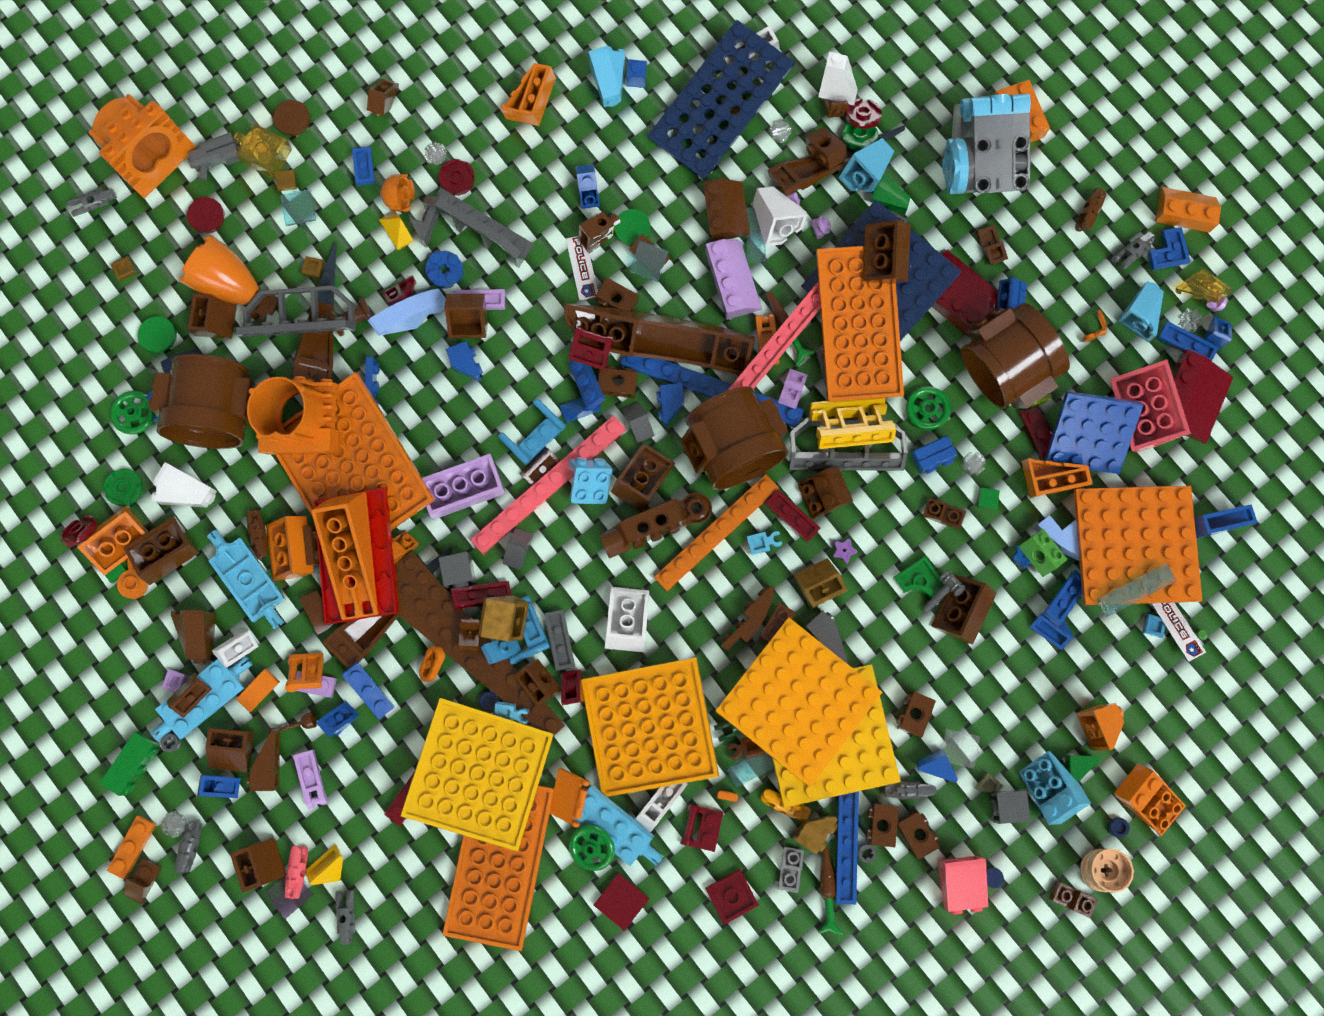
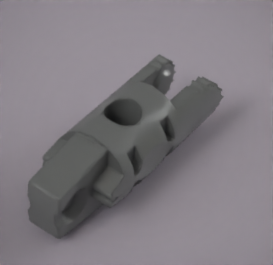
M99 189L66 202L68 206L82 203L83 207L71 211L72 216L76 217L109 205V201L118 197L113 189L106 191Z
M1148 232L1141 238H1136L1114 256L1111 261L1117 264L1125 258L1126 260L1121 264V268L1125 270L1151 248L1155 235Z
M901 781L884 785L885 797L900 800H920L921 797L934 796L937 793L935 786L921 784L919 781Z
M188 821L174 865V870L177 873H188L192 868L201 838V822Z
M336 891L337 934H340L341 945H347L353 942V933H355L354 891H347L346 906H344L343 892Z

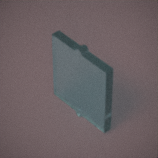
M311 190L294 191L293 193L280 195L286 226L303 225L306 222L316 221Z
M640 240L630 272L642 276L643 279L646 277L658 282L669 251L657 247L656 244L651 245Z

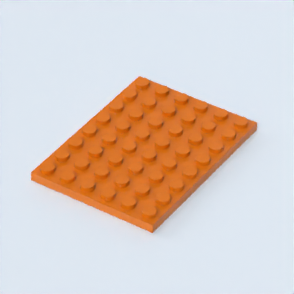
M355 372L339 383L336 389V395L338 396L336 407H338V411H336L335 416L337 418L335 430H339L338 453L282 454L276 456L311 515V510L314 508L313 501L316 499L386 487L392 531L435 501V498L359 373ZM304 409L283 423L289 434L299 425Z

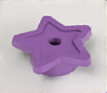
M850 539L843 543L834 542L836 552L833 555L834 558H841L845 563H849L850 556L857 554V550L851 547Z

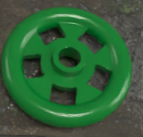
M931 386L920 387L914 390L907 399V417L919 429H938L950 417V401L946 394L938 388ZM927 394L935 395V399H927ZM917 398L922 400L919 407L914 404ZM937 404H943V411L938 412ZM925 406H929L931 411L927 412ZM918 411L924 417L921 420L915 415ZM936 416L937 421L930 423L928 418Z
M128 391L115 399L111 406L110 418L117 430L124 434L135 435L144 432L152 425L156 414L149 408V400L146 399L147 394L140 391ZM135 398L142 400L140 405L133 403ZM126 401L128 405L122 410L120 406ZM134 409V414L130 415V411ZM142 409H148L147 417H142ZM122 415L126 419L123 423L119 420V417ZM139 420V426L132 427L131 422Z
M584 825L577 828L571 835L569 841L570 854L580 867L589 871H599L606 868L612 862L615 854L614 842L603 828L596 825ZM591 833L598 835V839L590 838ZM580 836L585 839L582 845L577 842ZM601 845H606L607 852H601ZM581 850L583 851L584 855L587 856L585 859H583L579 854ZM599 856L600 862L594 863L592 858Z

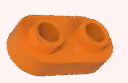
M440 646L429 647L419 668V676L423 682H432L437 677L445 659V653Z

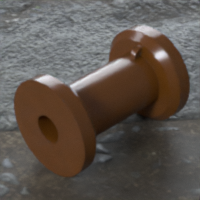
M364 297L359 300V306L355 307L356 324L373 317ZM332 311L329 312V316L332 321L334 317H345L348 320V311L339 315ZM341 330L337 331V333L340 337L344 336L345 331Z

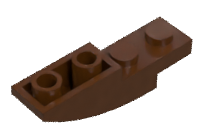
M772 585L769 588L765 586L758 593L760 597L755 602L751 600L744 606L746 611L743 615L748 620L742 619L735 626L737 630L733 634L729 632L721 640L723 642L721 647L726 652L739 639L746 644L761 626L772 602L774 593Z

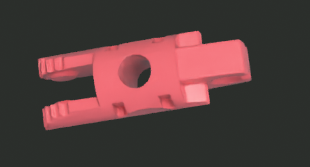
M293 846L291 849L285 880V898L299 899L308 857V848L306 846Z

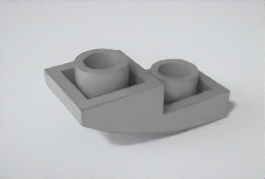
M784 847L778 890L793 893L799 892L804 850Z

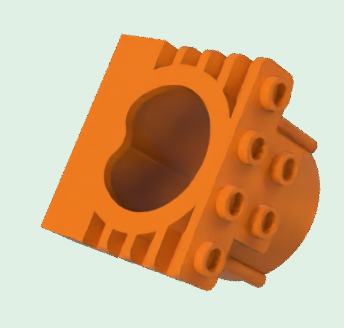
M127 94L126 97L114 99L104 105L94 119L92 130L89 131L96 144L102 148L99 154L144 199L189 156L188 152L197 148L156 102L151 101L144 107L130 94Z
M295 376L294 380L286 377H272L262 381L255 388H250L249 393L251 395L247 404V416L251 427L257 433L258 453L266 455L338 453L339 430H335V423H337L335 416L336 411H338V407H336V400H338L336 389L338 384L333 383L332 379H320V382H314V380L306 379V377ZM301 394L304 403L303 416L296 429L289 434L282 421L283 409L293 396Z

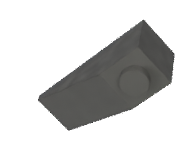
M822 611L804 629L848 664L837 625L834 623L835 618L829 612L825 613Z

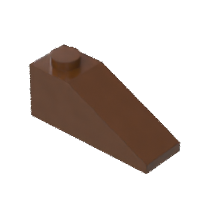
M274 729L270 732L247 776V784L250 785V791H275L279 789L280 729Z

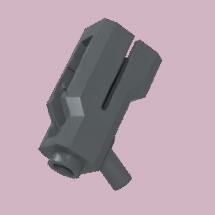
M230 132L200 143L198 149L188 152L189 158H187L191 169L195 168L199 172V180L206 181L207 169L222 163L227 165L242 160V156L238 150L237 142Z

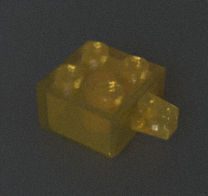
M254 124L247 136L236 132L233 136V139L241 145L236 153L241 162L272 179L276 177V172L281 169L292 151L286 139L257 124Z

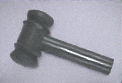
M949 570L943 572L939 578L945 585L922 607L926 613L950 590L955 596L960 595L964 591L965 586L961 585L962 583Z

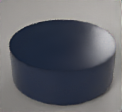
M485 692L479 698V705L485 711H494L495 703L499 701V697L493 692Z
M1115 817L1109 821L1108 831L1112 836L1123 838L1128 835L1130 827L1125 819Z
M995 867L987 868V886L991 888L1000 887L1004 881L1001 870Z

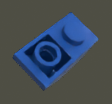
M594 164L576 166L582 209L600 207Z
M467 341L445 349L455 372L476 381L482 380L480 374L483 371L480 364L475 363L473 357L477 355L473 346L469 347Z
M682 383L660 385V391L656 392L657 403H661L662 410H658L659 421H663L664 426H668L684 407Z

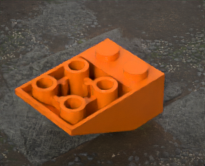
M1137 763L1113 793L1128 809L1160 836L1165 833L1186 806L1153 770Z

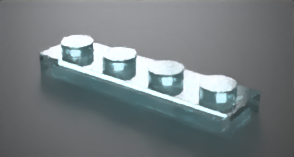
M1165 563L1098 598L1097 601L1106 617L1177 580L1168 564Z

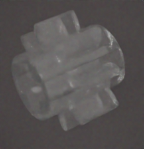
M782 119L773 121L772 127L769 128L773 141L777 140L779 143L788 141L789 135L792 134L789 123L782 121Z
M432 142L425 147L424 158L428 163L439 165L445 161L447 149L443 144L439 145V143Z
M1187 308L1184 310V313L1178 315V318L1181 319L1178 325H1181L1184 330L1190 329L1194 332L1197 327L1203 324L1200 321L1203 315L1197 312V309L1190 311Z
M970 452L962 459L964 461L962 468L969 475L975 473L978 476L986 469L983 466L986 461L978 452L974 455Z
M175 811L166 814V817L161 821L163 833L168 836L171 835L172 838L182 835L187 825L185 816L180 813L176 814Z

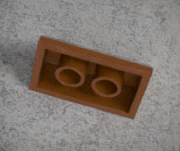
M716 179L703 182L710 235L713 241L750 235L742 181Z
M899 220L865 224L863 282L889 284L908 282L910 224Z
M172 516L124 547L138 577L149 585L199 554L194 541L175 516Z
M954 575L962 583L961 585L965 586V589L958 596H955L951 590L944 596L931 627L959 641L973 645L997 592L986 583Z

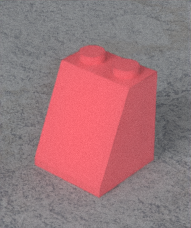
M969 856L937 860L944 910L951 914H962L963 910L970 909L971 912L983 911V907H988L985 858Z

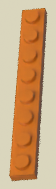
M765 474L655 575L654 579L668 592L770 498L779 487Z

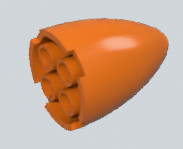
M208 235L204 239L206 243L196 247L182 269L185 274L179 278V281L201 294L213 295L228 303L248 305L260 290L254 277L233 251L214 236Z

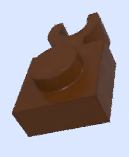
M276 295L265 296L257 305L258 309L251 312V318L255 319L260 315L257 322L259 324L265 322L266 315L272 316L279 307L278 297Z
M748 737L741 738L740 745L730 744L728 746L730 751L737 750L736 754L730 755L733 761L740 759L742 755L747 760L765 754V751Z

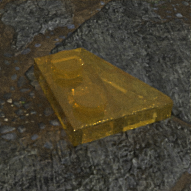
M1203 268L1178 285L1175 292L1177 294L1182 292L1192 294L1193 298L1217 303L1231 293V287Z

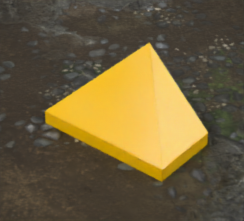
M396 211L379 219L397 250L413 242L411 235Z
M334 844L306 869L305 874L311 885L340 881L343 856L338 846Z

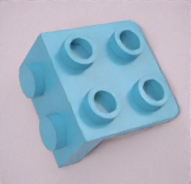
M583 457L569 459L568 467L574 473L570 501L577 504H605L612 475L610 465L602 458H594V460H587Z

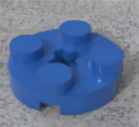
M440 251L432 253L426 263V275L430 282L438 288H451L463 277V265L459 257L452 252ZM443 266L449 268V271H446L445 274H442L440 270Z

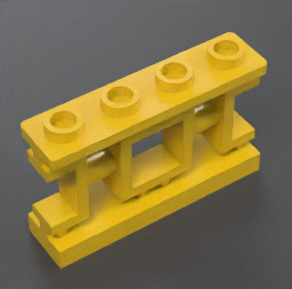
M886 399L812 402L809 411L811 421H821L823 427H817L818 448L825 449L894 442L897 430L895 423L892 420L883 421L881 415H886ZM835 416L836 419H828V417ZM858 417L860 422L859 424L845 425L843 418ZM838 426L839 429H831V427Z

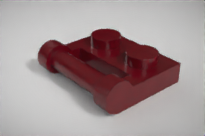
M577 326L569 360L605 370L614 337L610 335L603 336ZM584 337L605 344L604 349L580 342V339Z
M689 804L684 837L681 838L680 844L715 852L724 812ZM697 813H702L697 841L691 840Z

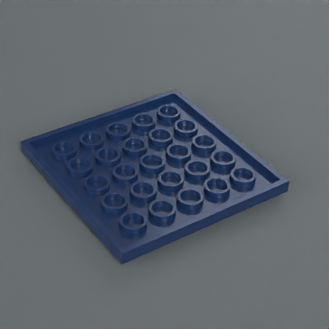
M875 199L834 248L864 246L865 224L901 220ZM910 229L908 282L896 283L900 342L962 273L960 269L912 229ZM817 268L801 285L808 293L818 282Z

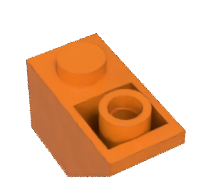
M407 531L392 539L395 565L419 545Z

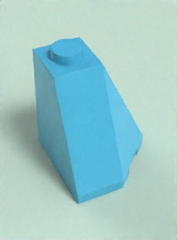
M609 46L589 51L590 69L603 106H615L621 102L626 64L624 49L614 51Z
M881 138L854 153L839 179L850 191L864 190L865 192H872L880 181L894 150Z
M1147 281L1118 319V322L1145 341L1150 342L1157 335L1164 291L1157 284Z

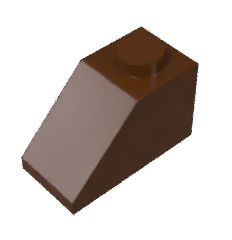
M381 79L368 89L367 111L373 112L377 116H383L389 112L397 94L399 83Z

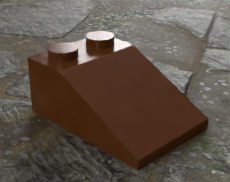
M643 443L617 478L611 493L640 512H643L675 463Z

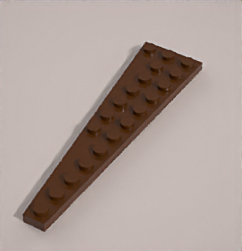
M413 551L395 565L399 612L397 614L433 644L440 646L445 654L505 703L516 704V710L521 708L529 709L528 714H521V716L528 719L537 729L552 733L554 737L565 727L546 703L540 707L534 704L514 676L518 671L507 659L488 664L481 647L491 642L489 638L480 637L478 651L459 650L460 619H468L470 616L463 608L454 610L452 597Z

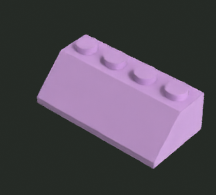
M722 239L707 243L705 252L726 320L762 310L741 241Z
M491 454L423 478L435 498V501L426 506L433 520L506 494Z

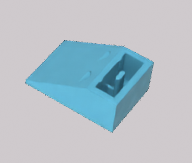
M1047 751L1019 771L1049 825L1062 824L1091 804L1080 784L1050 751Z

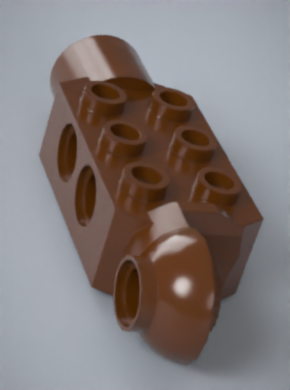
M691 493L683 500L672 499L625 519L613 528L600 533L599 536L610 559L631 550L633 547L634 550L645 546L644 543L647 541L656 542L662 539V535L666 533L670 535L680 531V527H686L693 523H703L711 515L712 504L704 494ZM699 505L702 510L699 513H694L691 507ZM658 520H664L666 523L664 525H658L656 522ZM641 527H646L648 529V531L645 533H641L638 530Z

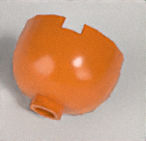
M407 174L389 176L385 179L380 189V196L384 204L393 211L408 212L412 208L409 204L410 199L414 200L415 198L414 185L412 180L407 179Z

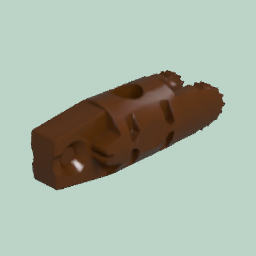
M1095 188L1087 199L1075 225L1077 232L1092 228L1107 195L1102 188Z
M251 510L246 513L247 530L257 559L262 560L268 554V538L265 524L260 511Z

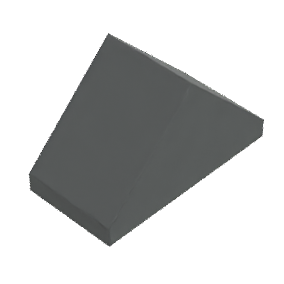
M639 402L622 409L637 444L655 436L647 414Z
M515 528L507 542L503 564L521 570L534 534Z

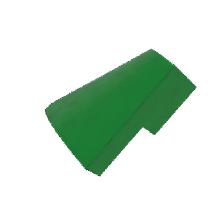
M883 173L874 189L871 202H874L876 199L882 205L887 206L888 210L905 215L911 196Z

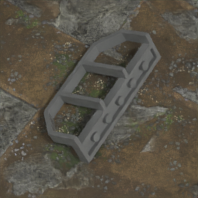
M440 188L435 196L427 195L422 202L426 211H428L429 206H433L452 217L458 232L461 233L463 228L467 226L479 233L486 249H489L492 243L503 248L514 259L517 268L521 266L534 247L532 242Z
M334 286L259 291L243 310V327H236V335L252 338L254 336H287V334L312 332L317 334L326 331H356L355 304ZM333 291L348 305V320L345 317H334L333 321L319 318L318 292ZM311 293L312 322L305 319L297 320V323L287 321L285 294ZM278 295L279 324L273 325L272 322H262L261 326H255L251 323L250 314L265 296Z
M808 417L790 432V470H824L838 466L840 470L904 471L908 454L906 434L897 426L895 436L900 439L902 453H869L868 445H863L864 453L834 452V448H829V452H796L795 437L809 426L823 425L821 421H811V418ZM858 417L843 418L845 425L860 423ZM882 417L883 421H889L885 417Z

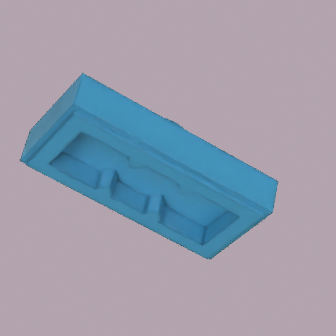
M496 640L481 647L489 665L522 652L517 640Z

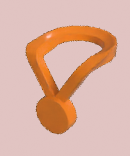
M1101 310L1097 311V316L1102 329L1083 337L1084 343L1090 342L1096 337L1106 335L1107 324Z

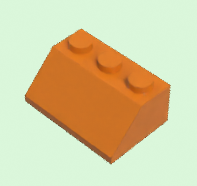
M1161 187L1155 222L1210 233L1219 225L1221 206L1216 197Z
M125 506L99 525L91 536L77 545V548L103 575H106L128 558L124 547L148 532L135 514Z
M285 516L266 525L273 581L299 578L313 573L314 566L307 565L303 529V527L309 526L306 516Z
M1117 703L1096 705L1076 713L1091 750L1114 749L1124 724L1122 718L1124 713L1121 707L1117 706Z

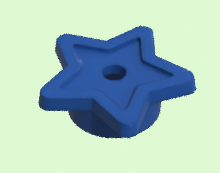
M1016 545V553L1013 559L1016 564L1025 569L1028 564L1032 563L1022 552L1019 545Z

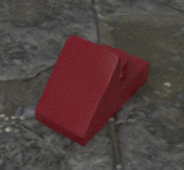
M581 669L562 673V706L585 700L581 683L583 679Z

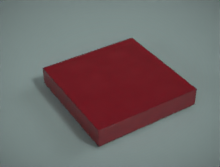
M741 869L705 887L724 925L759 906Z
M618 873L593 906L625 931L650 898Z

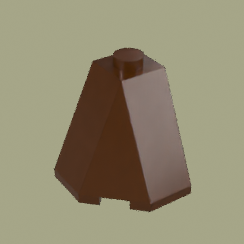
M180 610V613L178 611H171V618L186 659L193 660V664H205V661H212L216 614L204 610Z

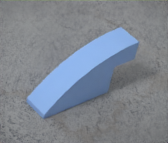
M439 288L425 291L384 309L371 317L368 322L378 336L417 329L429 314L442 312L446 298Z
M1051 516L1046 517L1033 527L1036 532L1044 529L1063 554L1079 561L1076 519L1062 530Z

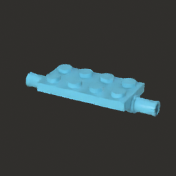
M218 530L212 531L213 535L209 533L207 537L215 546L216 554L208 561L250 620L256 622L262 616H265L273 629L278 628V624L282 625L284 621L275 611V607L286 598L244 540L238 538L232 543H226Z
M244 656L233 666L226 668L217 659L198 674L212 690L184 718L168 707L167 700L155 710L163 718V722L150 731L151 736L156 735L154 739L159 741L172 730L180 740L183 739L245 689L239 680V675L252 666L253 663L248 661L249 658L247 656Z
M591 785L587 791L581 819L574 818V820L579 821L581 826L596 825L603 828L614 842L615 854L629 866L633 864L639 855L645 856L657 866L664 856L650 846V841L654 835L596 787ZM591 833L595 838L598 839V835Z

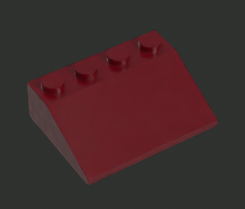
M947 249L942 255L960 269L962 273L936 301L932 308L969 337L966 331L971 328L970 325L979 319H985L987 317L986 314L997 306L998 290Z
M1187 349L1179 355L1172 375L1190 429V434L1185 436L1207 444L1233 376L1207 357Z

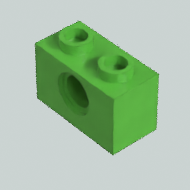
M1044 529L1028 538L1019 546L1042 577L1054 571L1068 560Z

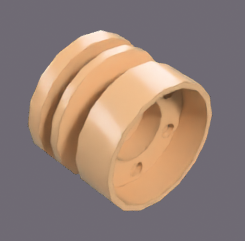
M1111 848L1091 850L1084 856L1080 866L1083 881L1095 891L1121 892L1129 887L1133 880L1134 869L1132 862L1120 850ZM1101 868H1105L1106 872H1101Z

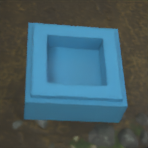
M1146 614L1142 633L1163 638L1166 625L1161 617Z

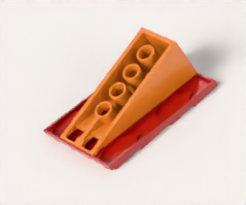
M382 487L314 500V508L311 512L317 534L325 625L398 613L397 577L392 548L393 540L387 488Z

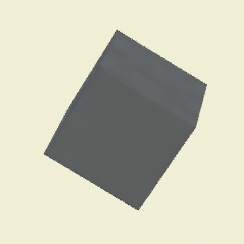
M468 552L439 558L443 584L448 590L477 584L472 557Z
M1026 790L990 792V810L994 823L1006 824L1031 821Z

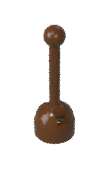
M313 712L306 713L301 717L300 722L280 728H271L269 733L274 729L284 731L297 726H302L305 729L317 727V719Z

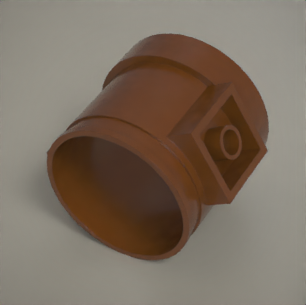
M1021 303L1013 309H993L986 314L987 318L979 319L970 325L971 328L966 332L972 341L961 348L962 360L979 390L993 405L1000 409L1007 408L1009 404L1013 408H1028L1058 388L1054 380L1069 371V357L1059 335L1049 321L1030 304Z
M184 354L174 357L171 361L170 373L156 372L155 379L152 381L153 395L149 399V408L158 416L157 433L170 441L200 448L232 449L242 446L244 444L246 427H251L247 416V404L251 395L249 389L256 387L249 378V370L237 362L216 356Z
M747 386L720 393L693 409L685 419L689 428L680 440L695 473L705 472L714 490L728 489L748 482L777 466L789 453L782 440L788 432L787 425L782 420L777 405L774 404L772 398L759 402L753 388Z

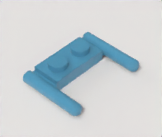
M535 399L533 404L547 419L525 438L519 446L505 433L502 432L498 435V438L525 465H528L532 459L566 428V425L540 399Z
M529 595L521 598L529 602L524 630V638L529 649L510 657L509 662L511 664H516L550 648Z

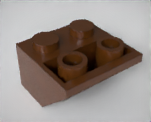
M193 293L188 330L194 336L232 339L237 304L225 302L213 295Z
M838 466L824 469L798 484L812 519L853 502Z
M208 728L205 747L208 767L249 772L255 732Z
M275 838L230 853L242 893L283 878L287 874Z

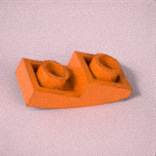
M264 669L236 700L251 713L280 681L267 669Z

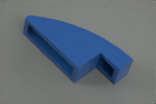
M1252 504L1194 518L1196 539L1258 523Z

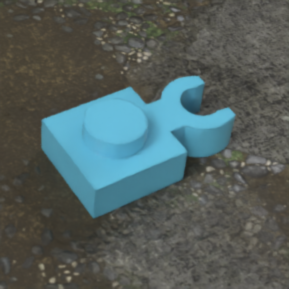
M775 531L769 537L766 536V532L747 536L751 556L769 552L770 545L774 547L781 546L783 544L782 541L775 542L773 540V537L780 535V532Z
M499 701L495 703V716L514 722L516 720L524 725L528 723V719L522 718L521 714H528L529 709L521 708L516 710V704Z

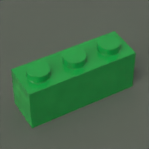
M133 732L100 781V784L118 796L130 794L136 786L134 783L138 777H141L146 772V766L149 761L153 760L158 754V748L161 744L142 732Z

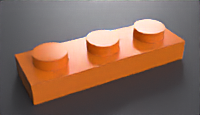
M140 815L136 816L106 871L123 880L127 879L157 824Z

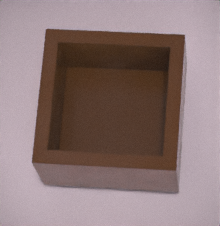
M447 294L444 308L448 337L486 338L488 319L485 294Z

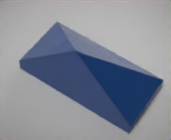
M582 397L560 405L566 423L602 411L600 404L592 410L588 409Z
M1042 613L1030 625L1031 629L1060 650L1074 637L1065 620L1061 625L1056 626Z

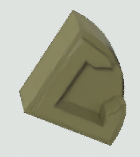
M986 772L974 788L982 792H994L1002 788L1003 785Z

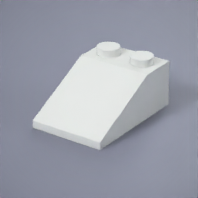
M611 587L605 648L644 652L649 601L648 590Z

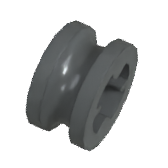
M167 734L161 739V747L164 751L174 752L181 746V740L176 734ZM172 737L175 745H171V748H169L170 745H167V741L171 740Z
M869 844L861 845L858 848V858L865 863L872 862L876 858L875 848ZM870 848V853L872 854L871 857H865L864 859L862 857V855H864L862 853V850H868Z

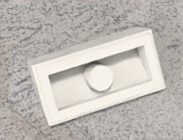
M243 630L213 649L212 652L227 668L259 646L250 630Z

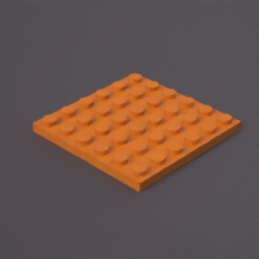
M1191 486L1074 490L1083 606L1202 602Z

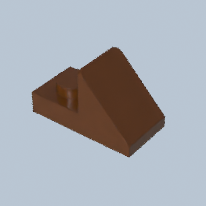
M143 858L133 877L126 879L124 896L139 904H143L162 867Z

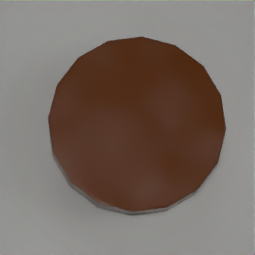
M287 100L279 104L273 114V120L277 129L287 136H298L304 133L310 125V113L307 107L300 101Z

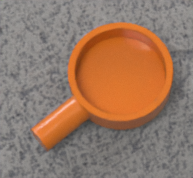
M127 558L128 570L123 572L118 578L117 588L122 596L129 599H138L147 592L149 584L138 577L132 563Z

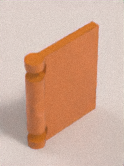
M559 768L550 814L571 824L573 827H579L580 822L574 820V818L581 819L588 791V789L582 788V785L589 786L590 781L563 768Z

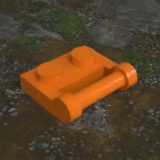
M323 653L292 654L288 657V664L290 666L288 681L285 684L286 691L295 692L297 689L322 688ZM302 663L301 679L296 680L297 666Z

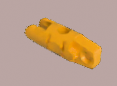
M766 789L760 796L763 803L789 817L806 821L810 815L811 809L804 804L783 808L781 794Z

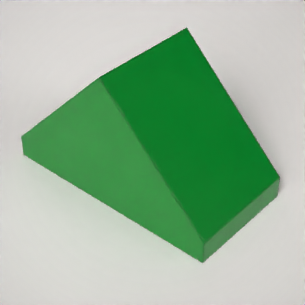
M1065 755V769L1079 782L1101 758L1099 756Z

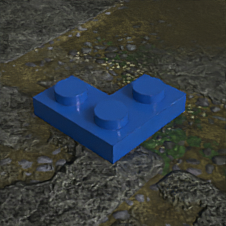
M1182 227L1163 230L1161 235L1165 248L1148 252L1152 271L1186 265L1191 262Z

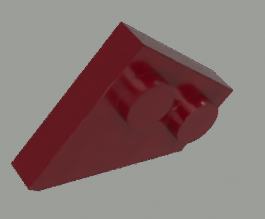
M413 275L382 292L389 307L410 297L417 283Z

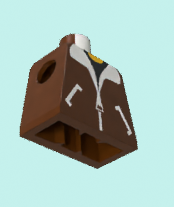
M604 212L593 216L579 225L578 241L590 254L613 236L614 226L620 223V219L615 213L609 217Z

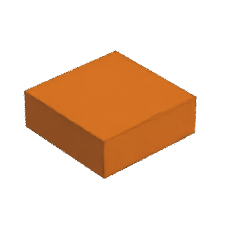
M719 790L717 798L737 802L738 795L737 793Z

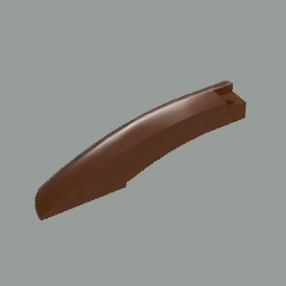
M569 303L564 305L566 323L575 334L576 327L580 326L584 330L603 336H613L614 342L610 351L612 353L630 357H645L692 364L738 375L745 370L752 360L756 337L738 333L737 330L637 311ZM584 337L580 339V342L604 349L605 344Z

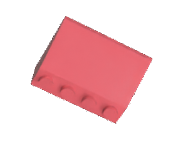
M1168 360L1110 379L1115 398L1138 401L1143 404L1130 442L1133 452L1144 451L1190 434Z

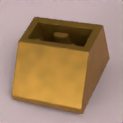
M828 558L793 575L810 610L848 590L839 572Z
M514 595L484 598L478 636L503 641L523 640L529 602Z
M827 815L802 821L792 839L815 854L818 851L822 852L827 845V841H825L829 833L832 835L838 826L836 823L838 819Z

